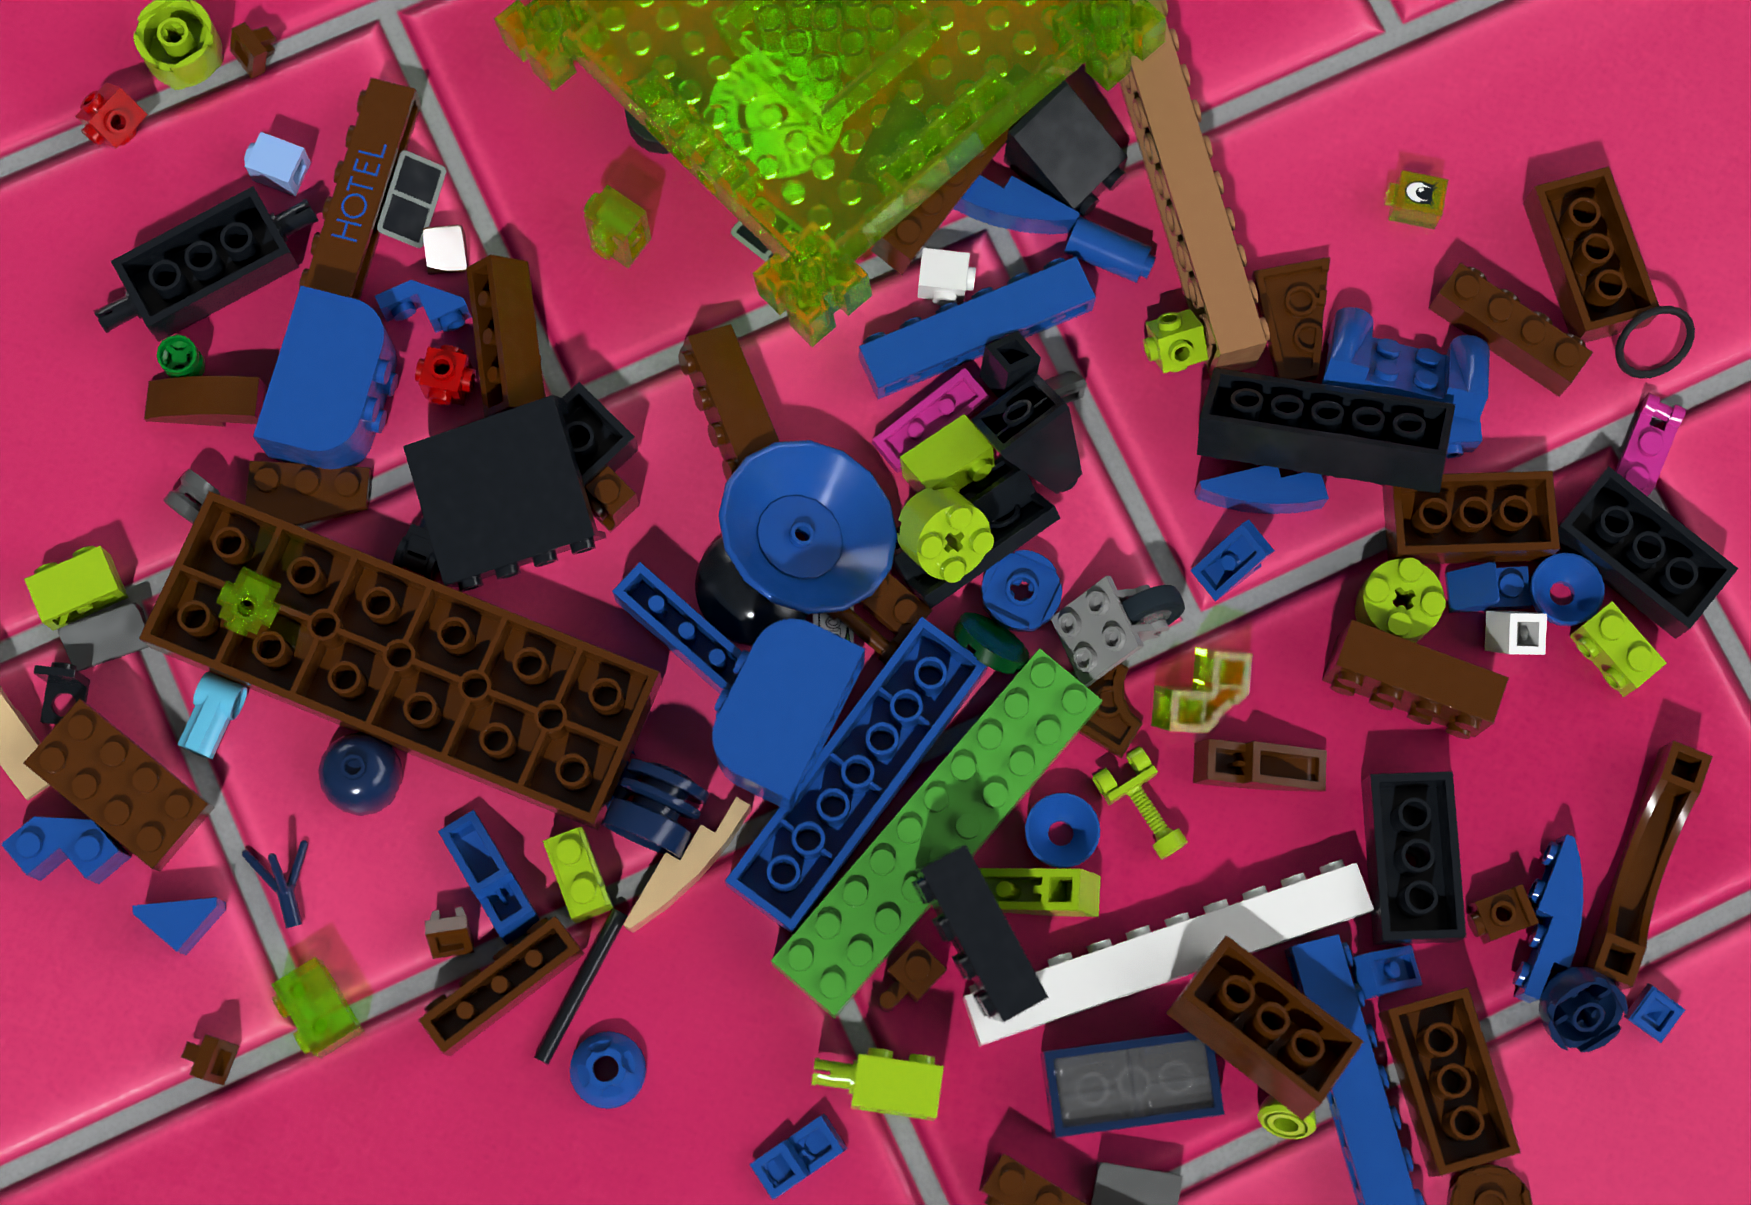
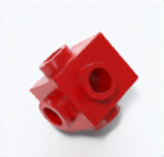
M106 82L99 91H93L84 98L80 105L82 109L75 117L85 125L81 131L94 144L100 147L104 143L117 149L133 139L137 133L136 127L148 114L120 87Z
M441 345L440 349L428 346L425 359L420 358L418 360L415 371V381L419 382L418 384L425 398L430 402L449 406L451 403L464 406L467 392H472L476 378V370L473 369L468 355L464 354L462 349L451 345ZM441 370L448 371L445 374H440Z

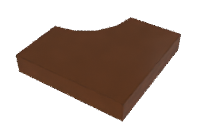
M1121 663L1087 687L1103 701L1095 714L1079 731L1080 734L1119 758L1123 757L1143 724L1131 713L1124 698V680L1129 668Z

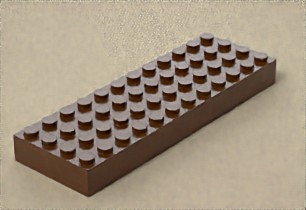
M211 491L208 492L139 637L151 649L244 685L249 689L355 732L371 735L394 748L596 830H599L663 682L660 672Z

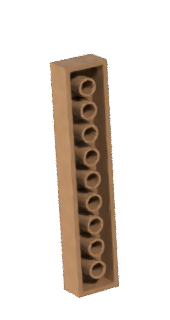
M1107 0L1103 20L1117 56L1115 71L1188 309H1191L1204 328L1209 360L1205 361L1209 377L1212 378L1214 368L1233 371L1254 368L1264 351L1267 341L1270 339L1269 328L1264 317L1259 318L1255 306L1258 303L1255 283L1253 280H1247L1244 267L1247 265L1246 254L1242 244H1236L1232 232L1235 230L1233 212L1230 207H1224L1221 194L1224 193L1222 177L1219 171H1213L1210 158L1213 156L1211 142L1207 135L1202 136L1199 127L1201 122L1200 107L1196 99L1191 100L1187 88L1190 87L1189 72L1185 64L1179 63L1176 53L1179 51L1177 33L1174 28L1169 29L1165 18L1168 16L1166 0Z

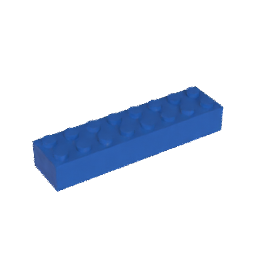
M921 617L821 751L792 811L790 812L779 807L726 878V886L793 935L984 677L988 666L979 662L971 651L962 647L957 641Z

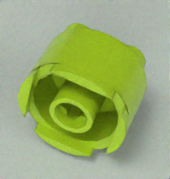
M155 0L141 11L137 19L136 33L134 32V43L150 72L159 81L169 85L172 89L182 90L186 87L202 83L221 66L223 62L221 39L209 15L199 3L193 0Z
M948 487L937 490L932 488L924 489L915 494L905 504L898 520L901 522L900 535L897 533L898 543L901 549L932 577L946 580L949 583L958 582L964 575L977 567L985 554L992 549L994 537L991 534L989 522L977 507L956 490Z
M1415 558L1387 561L1378 566L1361 585L1356 598V620L1416 643L1437 624L1445 609L1446 600L1443 587L1434 572ZM1394 599L1402 600L1406 606L1396 607L1393 601Z

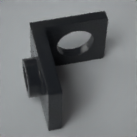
M52 662L51 667L35 665L33 674L47 682L40 722L43 724L57 725L63 718L58 716L53 709V703L59 695L71 694L76 702L79 699L85 703L87 702L90 679L76 670L77 666L62 662Z

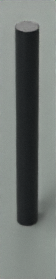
M614 908L611 911L534 1058L549 1065L628 917L624 913Z

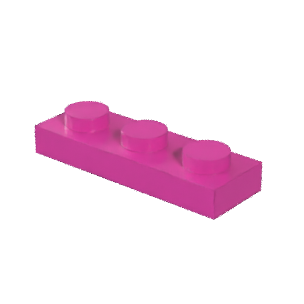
M964 368L873 438L872 444L895 472L899 473L901 471L899 458L901 455L963 414L969 418L989 402L990 396L967 369Z

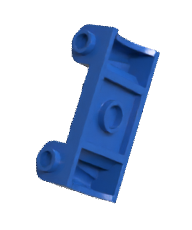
M1346 307L1336 312L1326 341L1329 348L1322 384L1456 404L1454 416L1479 422L1488 399L1490 347L1487 342L1476 336H1458L1451 341L1447 354L1444 355L1429 348L1419 349L1402 345L1392 339L1373 338V318L1371 314L1360 308Z

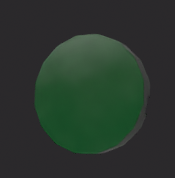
M965 612L953 626L954 636L958 643L965 649L969 644L976 650L973 656L993 670L1005 674H1014L1016 671L1020 672L1029 661V652L1024 644L1013 633L988 617L977 613Z

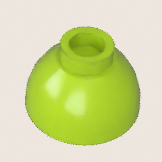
M1271 1095L1265 1098L1257 1114L1260 1124L1268 1132L1281 1138L1301 1139L1313 1134L1316 1129L1317 1119L1315 1110L1302 1120Z

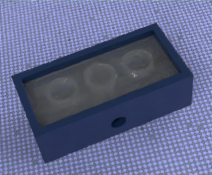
M1190 1032L1044 1051L1040 1054L1052 1139L1225 1115L1215 1051Z

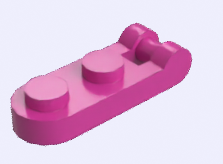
M1651 393L1647 394L1641 405L1615 469L1619 475L1647 497L1655 488L1676 432L1686 413V408L1674 404L1672 407L1660 402V397ZM1653 416L1665 421L1662 430L1649 425Z

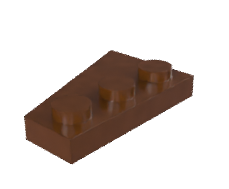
M1330 257L1256 270L1252 274V280L1258 293L1261 317L1266 319L1269 328L1270 339L1267 343L1275 377L1310 381L1316 380L1319 375L1323 338L1322 326L1327 297L1326 285Z
M250 461L245 505L296 526L368 510L372 470L370 467L346 466L338 469H323L300 463Z

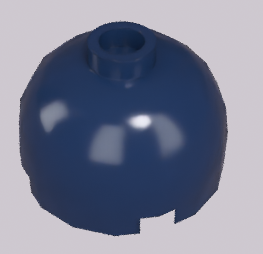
M361 732L343 735L332 742L322 755L318 770L321 789L329 802L344 812L359 816L377 813L390 805L396 797L395 794L399 790L403 779L401 759L393 747L378 738Z
M1580 966L1562 970L1548 980L1540 997L1538 1010L1545 1030L1560 1048L1568 1050L1567 1047L1578 1048L1580 1052H1590L1605 1046L1618 1035L1622 1029L1618 1023L1623 1013L1627 1016L1628 1005L1623 992L1609 977L1594 971L1593 968Z

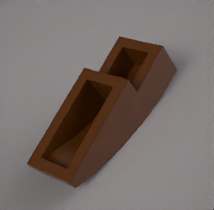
M189 376L149 381L144 420L147 422L225 427L226 422L257 424L265 399L266 386L260 377Z
M1206 739L1194 744L1193 783L1247 789L1323 792L1326 791L1327 751L1257 741L1240 743Z

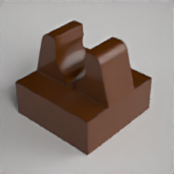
M245 22L231 29L230 51L251 79L265 73L266 58L275 53L271 43L276 41V37L267 26L251 30Z
M462 907L455 908L456 916L441 918L439 910L431 913L430 920L425 921V935L433 959L474 953V939L467 915Z
M205 1034L201 1045L187 1041L181 1058L194 1062L189 1075L224 1086L240 1046Z

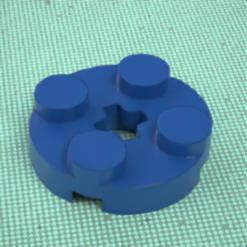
M1019 550L1007 555L986 570L981 586L982 605L991 619L1003 628L1016 632H1034L1049 622L1057 612L1062 598V585L1060 584L1055 567L1047 558L1033 551ZM1024 581L1029 584L1028 591L1033 595L1030 599L1023 598L1019 601L1014 598L1015 593L1010 590L1012 584L1019 586Z

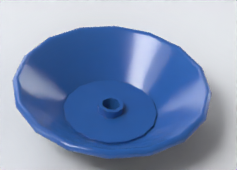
M811 440L774 442L745 457L725 483L718 514L724 549L743 580L772 603L806 614L845 611L872 596L890 572L897 543V530L891 502L873 474L844 451ZM795 532L802 533L806 541L799 540Z

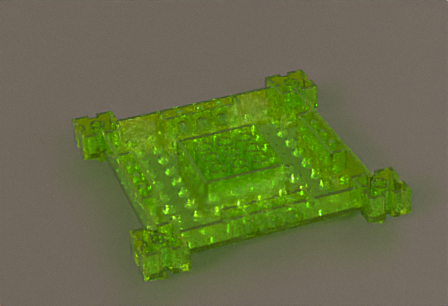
M516 0L494 18L503 42L523 62L528 59L533 72L552 91H555L577 72L573 63L576 60L774 254L752 273L758 294L779 315L787 311L790 326L811 347L816 345L836 327L833 315L836 311L842 309L849 316L872 296L868 273L855 262L856 259L1081 65L1085 63L1086 72L1104 89L1109 91L1131 72V56H1137L1141 61H1144L1165 42L1166 16L1148 0H1139L1136 4L1132 0H532L526 6L519 0Z

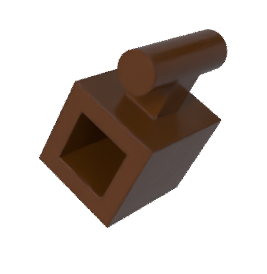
M918 940L887 971V975L894 983L880 996L879 1007L885 1012L892 1011L907 994L917 1003L947 971Z

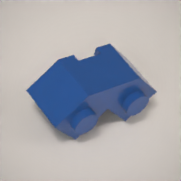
M34 816L1 843L27 876L42 881L69 858L86 879L100 884L131 858L113 836L93 820Z

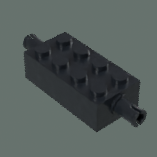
M254 186L112 260L111 263L126 288L124 291L125 295L100 309H95L94 314L99 318L98 321L106 333L138 316L140 319H143L147 328L157 341L160 342L299 268L285 242L289 241L287 238L289 235L314 222H318V219L306 198L277 215H274L273 212L269 214Z

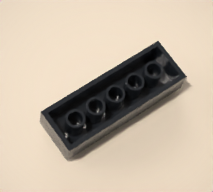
M1214 368L1199 420L1197 455L1289 469L1297 472L1359 480L1379 485L1403 487L1417 491L1440 493L1456 404Z

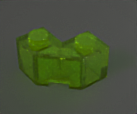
M1196 647L1192 687L1155 685L1151 726L1176 732L1208 733L1219 723L1218 719L1234 704L1238 705L1249 695L1253 653L1234 649Z

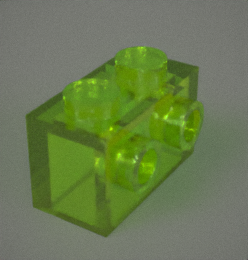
M608 184L600 194L598 192L594 193L584 207V219L587 234L592 243L590 247L603 259L609 261L612 257L626 268H629L651 240L646 210Z
M314 957L271 984L277 995L272 997V1000L284 1019L289 1016L292 1018L298 1029L293 1033V1036L305 1054L312 1052L313 1056L323 1058L365 1031L323 960Z

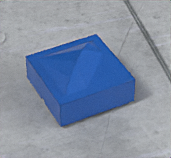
M1648 983L1629 1008L1627 1016L1624 1015V1017L1656 1041L1662 1043L1685 1009Z

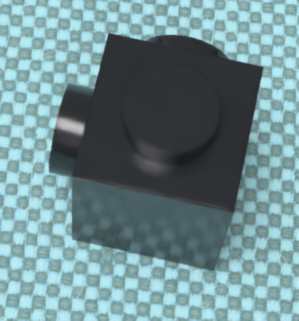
M1016 331L985 346L980 377L997 398H1000L1034 371L1038 373L1041 357L1024 337Z

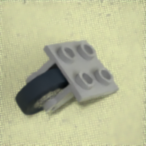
M1105 576L1056 613L1051 621L1078 680L1086 687H1089L1144 646L1142 641L1158 638L1162 631H1168V625L1182 615L1185 605L1175 586L1160 585L1150 588L1149 585H1143L1135 589L1117 590L1112 577Z

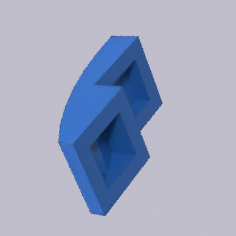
M824 1113L752 1162L750 1166L772 1200H774L848 1148Z

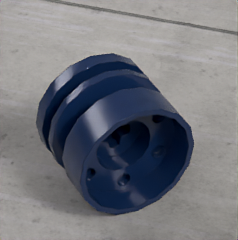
M631 759L626 769L641 779V782L624 777L619 784L627 792L634 795L632 802L617 798L612 799L601 824L612 832L663 855L666 852L677 859H681L692 833L677 822L679 816L688 819H699L701 812L686 803V801L706 804L710 794L695 784L691 778L675 769L659 763Z

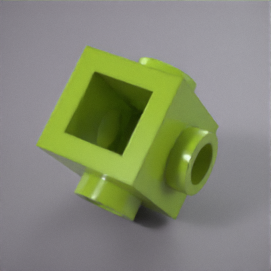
M1191 309L1178 313H1164L1158 319L1145 322L1148 338L1143 339V346L1146 356L1150 362L1155 361L1163 373L1180 372L1190 365L1209 360L1203 325Z

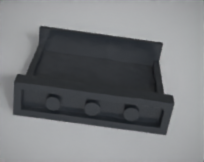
M550 395L403 446L445 586L459 587L460 592L473 590L484 585L482 581L484 578L496 575L498 580L509 578L521 573L520 566L532 562L535 567L545 566L558 561L557 554L568 550H571L573 555L584 553L596 548L595 541L606 538L605 532L598 531L563 417L569 415L564 398Z

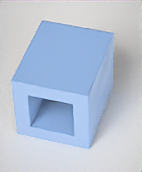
M260 132L255 143L252 142L248 146L244 157L245 168L253 181L295 197L311 164L303 147Z

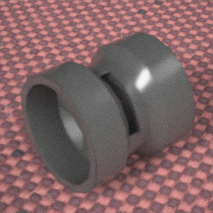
M188 469L180 478L181 485L177 490L170 491L163 501L193 524L208 492L211 491L219 495L221 493L201 476ZM186 493L189 497H191L193 500H195L196 503H194L193 501H191V500H190L189 498H187L184 494Z

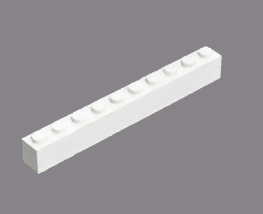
M1343 860L1319 867L1321 875L1306 879L1304 873L1281 880L1283 888L1267 892L1265 886L1255 888L1242 894L1244 901L1230 906L1227 899L1214 902L1203 907L1204 915L1190 919L1188 912L1164 920L1165 928L1151 932L1149 925L1126 933L1127 941L1113 946L1110 939L1087 946L1089 954L1074 959L1071 952L1048 959L1049 967L1035 973L1049 998L1004 1023L994 1020L993 1017L983 1016L972 995L978 992L975 984L969 986L971 994L964 996L963 1001L978 1045L980 1047L1196 973L1209 954L1226 935L1249 953H1254L1365 915L1373 911L1374 907L1357 862L1347 866L1344 865Z

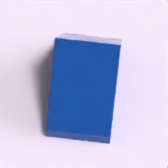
M216 897L132 905L133 914L176 952L187 955L226 911V902Z

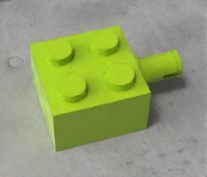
M868 1048L867 1055L859 1054L858 1060H854L853 1064L815 1058L814 1070L831 1072V1075L813 1073L812 1085L849 1089V1094H853L851 1109L934 1121L937 1118L944 1066L935 1065L936 1057L910 1054L909 1061L892 1059L893 1051Z

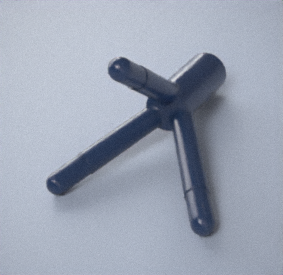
M305 840L300 842L287 883L276 854L271 853L268 856L274 874L273 877L248 850L242 852V857L278 895L286 928L302 924L294 890L308 847V842Z

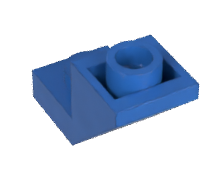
M413 280L375 295L376 301L387 322L393 319L396 321L407 319L416 313V309L424 307L435 333L442 330L444 332L454 331L463 326L465 320L472 317L463 297Z

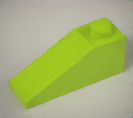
M979 868L1003 913L1099 917L1100 875L1083 869Z

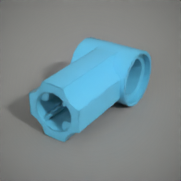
M206 672L195 690L193 698L195 707L177 745L213 760L230 720L237 718L243 708L247 697V687L214 673Z

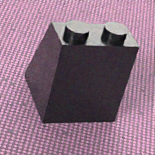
M1062 79L1008 131L1003 162L1027 184L1078 211L1085 217L1096 207L1099 202L1097 197L1106 188L1112 191L1126 176L1124 168L1128 156L1070 85Z

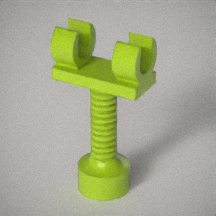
M1139 746L1126 756L1130 766L1137 774L1136 777L1118 787L1112 774L1107 768H1104L1093 775L1092 780L1109 806L1125 795L1131 797L1130 799L1133 800L1132 802L1140 810V814H1142L1146 823L1149 824L1148 826L1151 827L1153 834H1156V842L1152 847L1159 858L1163 860L1185 846L1188 840L1179 828L1173 830L1167 827L1168 825L1160 817L1161 815L1156 810V807H1153L1152 801L1144 793V789L1142 790V785L1154 778L1158 771L1152 765L1145 751Z

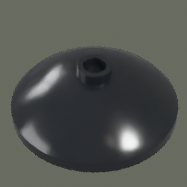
M722 537L710 546L700 561L695 580V592L700 611L713 627L733 642L754 645L758 636L770 625L785 619L805 620L809 615L774 604L747 584L726 553Z

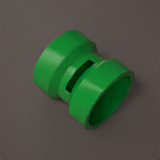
M173 335L167 337L159 345L156 354L157 360L170 378L203 375L206 366L205 359L191 339L182 335Z

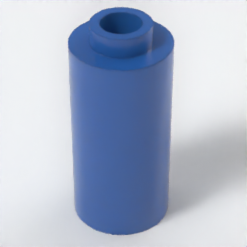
M1082 217L1078 218L1064 252L1073 257L1077 256L1082 261L1135 283L1138 282L1140 276L1148 278L1156 260L1155 256L1150 255L1152 246Z

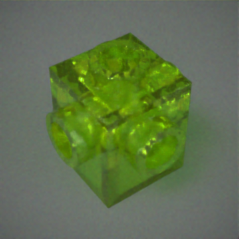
M243 566L235 583L227 580L218 596L216 603L223 606L218 617L226 620L224 626L233 632L247 636L248 632L257 635L261 625L270 628L280 608V605L273 601L282 584ZM242 601H251L254 608L244 606Z

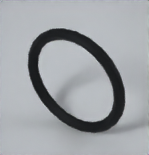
M1658 306L1640 313L1626 325L1618 338L1615 347V357L1618 366L1623 372L1636 378H1653L1672 370L1686 357L1692 347L1695 338L1693 320L1687 312L1674 306ZM1659 314H1672L1681 318L1686 326V339L1680 352L1671 361L1659 368L1643 371L1634 369L1627 364L1624 358L1625 342L1637 325Z

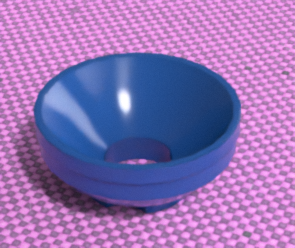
M1559 553L1546 558L1537 566L1530 580L1529 595L1535 610L1538 613L1547 614V621L1559 626H1573L1589 620L1598 612L1605 596V586L1599 570L1591 561L1574 553ZM1563 584L1570 589L1572 598L1568 605H1558L1551 599L1550 589L1552 585Z
M1055 793L1044 797L1031 809L1026 819L1025 838L1033 855L1042 863L1055 868H1071L1086 861L1095 851L1100 838V823L1097 814L1084 799L1073 794ZM1057 822L1067 824L1073 832L1070 843L1058 846L1051 842L1048 836L1051 825Z
M600 1032L588 1037L578 1046L571 1059L570 1078L574 1090L580 1098L598 1108L611 1109L627 1104L636 1097L645 1081L646 1062L641 1049L629 1037L618 1032ZM603 1056L613 1057L617 1061L619 1068L617 1076L607 1082L598 1080L593 1070L595 1062Z

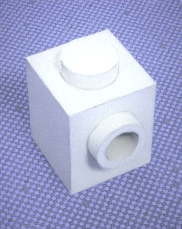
M923 248L917 298L931 299L935 304L941 306L951 302L964 303L966 290H974L976 267H968L970 253Z
M1486 610L1485 651L1504 654L1545 655L1547 614L1526 611Z

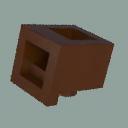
M609 466L601 471L585 487L593 516L610 533L639 506L636 493Z
M1523 884L1468 905L1470 911L1467 914L1468 924L1475 937H1481L1483 944L1539 923ZM1498 907H1503L1508 918L1506 922H1502L1496 917Z

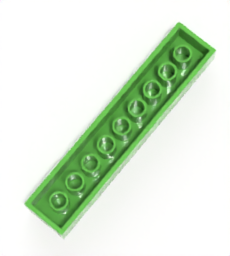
M1039 648L771 960L772 966L835 1019L932 906L931 903L923 904L912 885V882L917 879L913 871L962 845L967 846L973 857L1069 745L1081 728L1095 714L1103 700Z

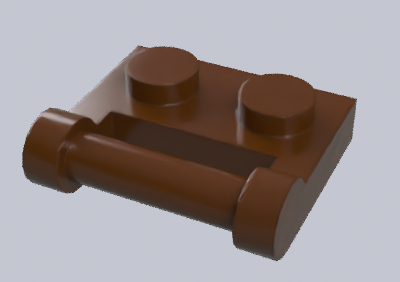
M888 573L874 594L858 604L895 634L890 642L850 608L841 612L825 614L834 621L836 618L839 619L880 655L877 658L886 665L921 617L926 619L933 610L928 608L918 597Z

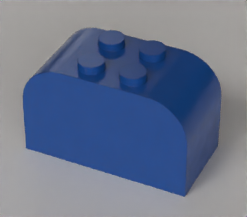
M300 286L253 437L269 458L287 463L306 464L323 469H339L346 466L355 467L366 458L371 450L376 433H382L387 417L386 410H383L387 396L392 397L394 395L398 382V374L395 373L397 365L395 347L380 317L373 308L357 299Z
M785 619L767 627L758 636L751 651L743 650L733 669V673L736 674L735 682L731 690L724 687L714 707L717 714L713 726L712 740L717 761L723 774L733 784L791 812L864 667L865 648L801 619Z

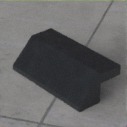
M1002 456L994 461L995 466L985 478L977 482L972 481L959 490L962 496L986 516L991 534L994 537L992 549L985 554L977 567L964 575L960 581L949 583L946 580L932 577L901 549L897 540L892 565L910 590L930 609L1060 519L1055 506L1036 492L1028 474ZM899 526L898 528H896V530H897V533L900 535V526Z

